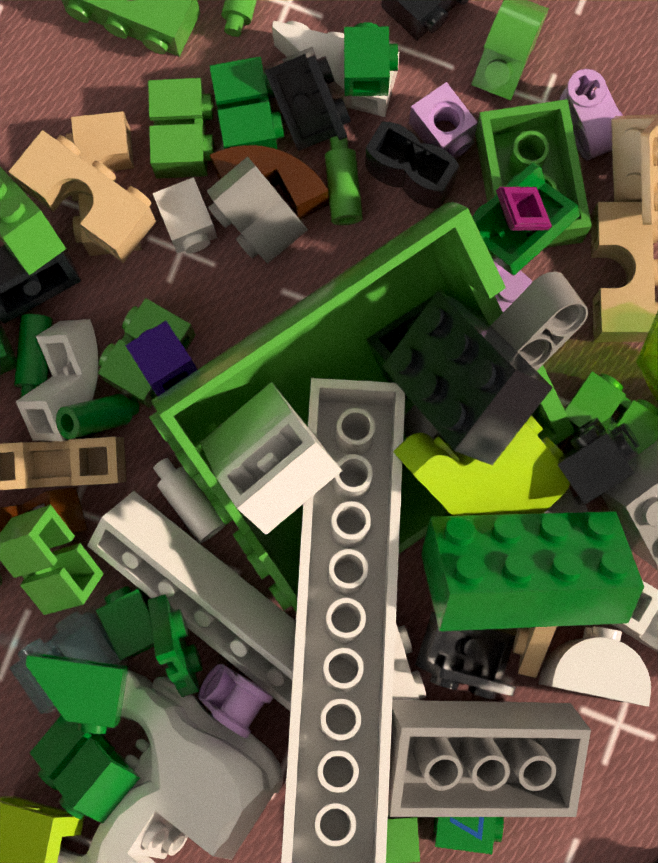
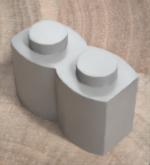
M248 156L207 190L214 202L208 207L209 210L225 228L231 223L237 228L241 234L235 239L252 259L259 254L268 264L308 230Z

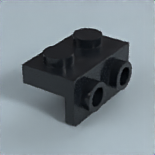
M310 47L264 67L267 79L298 151L334 136H338L339 141L347 138L344 125L350 123L351 119L342 97L334 100L328 84L334 82L335 79L326 56L317 59L313 47Z
M432 611L415 665L432 674L430 682L445 688L457 690L459 683L469 685V692L484 698L494 700L497 692L514 696L516 687L502 680L516 636L497 629L439 631L435 612Z

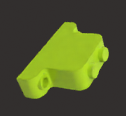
M530 416L493 465L456 452L439 436L433 439L426 433H415L409 436L393 451L452 516L544 513L566 493L570 482L557 465L560 457L564 454L548 437L541 441L537 435L543 428L532 416Z

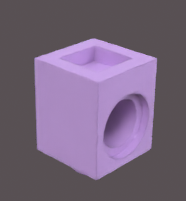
M447 82L412 105L409 124L425 144L438 146L454 158L465 153L474 143L473 139L478 122ZM439 121H449L454 124L456 129L444 132L439 130L435 124Z

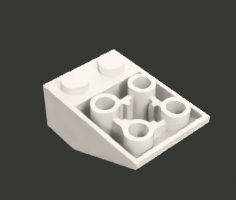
M272 382L200 442L216 479L236 508L266 535L342 472L341 468Z

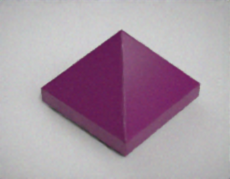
M499 187L496 190L506 224L511 231L549 230L552 227L537 187Z

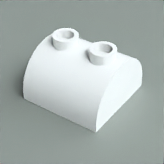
M593 626V628L585 627L583 638L570 640L554 649L545 660L539 678L540 685L648 707L651 696V682L646 665L632 648L620 642L622 632Z

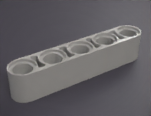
M548 272L534 280L491 326L537 371L583 325L588 316V308L562 273ZM415 405L404 416V434L407 438L415 433H426L433 439L439 436L447 443Z

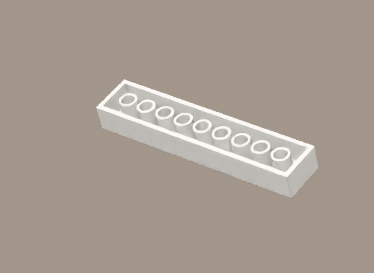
M311 378L308 428L341 468L342 472L303 503L281 863H386L402 461L393 451L403 442L405 393L396 383Z

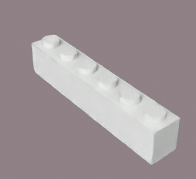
M135 491L131 492L101 518L87 546L149 597L155 598L166 594L172 611L178 609L182 611L187 628L291 712L296 621Z

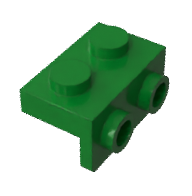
M534 162L521 173L511 178L505 187H537L552 225L549 230L511 231L506 224L497 194L489 202L481 205L472 216L493 261L513 276L580 217L578 205L545 182L541 167Z

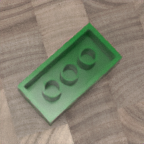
M616 511L430 517L421 553L439 631L629 623L645 587Z

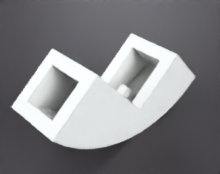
M90 319L59 321L36 336L52 377L16 401L33 441H64L66 438L60 434L56 425L58 410L64 406L93 399L98 377V349Z

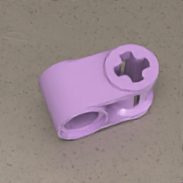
M590 69L579 70L571 76L567 83V88L564 89L559 100L568 99V103L570 102L569 109L577 150L583 159L588 161L612 151L611 119L615 116L623 115L618 110L601 74Z
M223 664L216 665L208 673L198 695L199 700L212 712L211 715L217 721L244 738H248L250 735L249 726L263 704L270 703L273 699V696L263 688Z

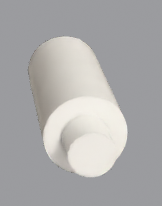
M168 458L161 460L153 467L161 478L157 487L199 544L210 539L225 526L211 503L184 467L176 469Z

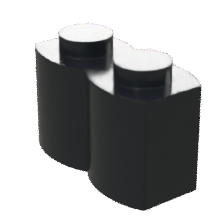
M381 122L366 146L365 167L375 179L392 187H402L412 200L422 206L438 209L442 206L455 184L459 164L451 154L438 146L420 143L411 131L392 122Z

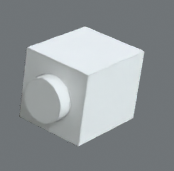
M194 177L153 193L177 254L186 251V253L198 252L206 248L210 244V240L217 238L214 225Z

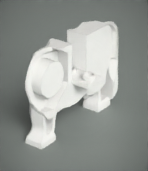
M128 670L121 717L138 722L145 730L150 742L149 744L144 739H138L136 747L143 753L140 759L133 755H128L125 758V761L137 773L140 779L105 822L100 823L88 853L78 854L67 850L61 845L57 863H156L149 857L165 859L168 854L170 856L175 855L184 846L188 837L211 856L232 860L274 793H279L282 787L283 776L280 763L273 752L250 733L248 738H244L217 721L193 694L181 697L174 683L168 677H157L152 683L145 676Z

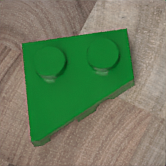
M166 594L149 599L148 607L155 657L160 665L167 663V676L174 683L181 697L200 692L196 672L202 671L203 665L196 645L191 644L187 646L184 637L189 636L182 611L180 609L172 611Z

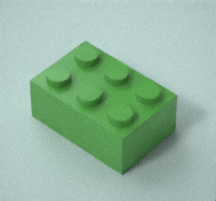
M568 99L480 112L475 137L487 202L497 194L496 190L499 187H505L511 178L521 173L534 162L541 167L545 182L576 203L580 213V217L545 248L582 243L592 225Z

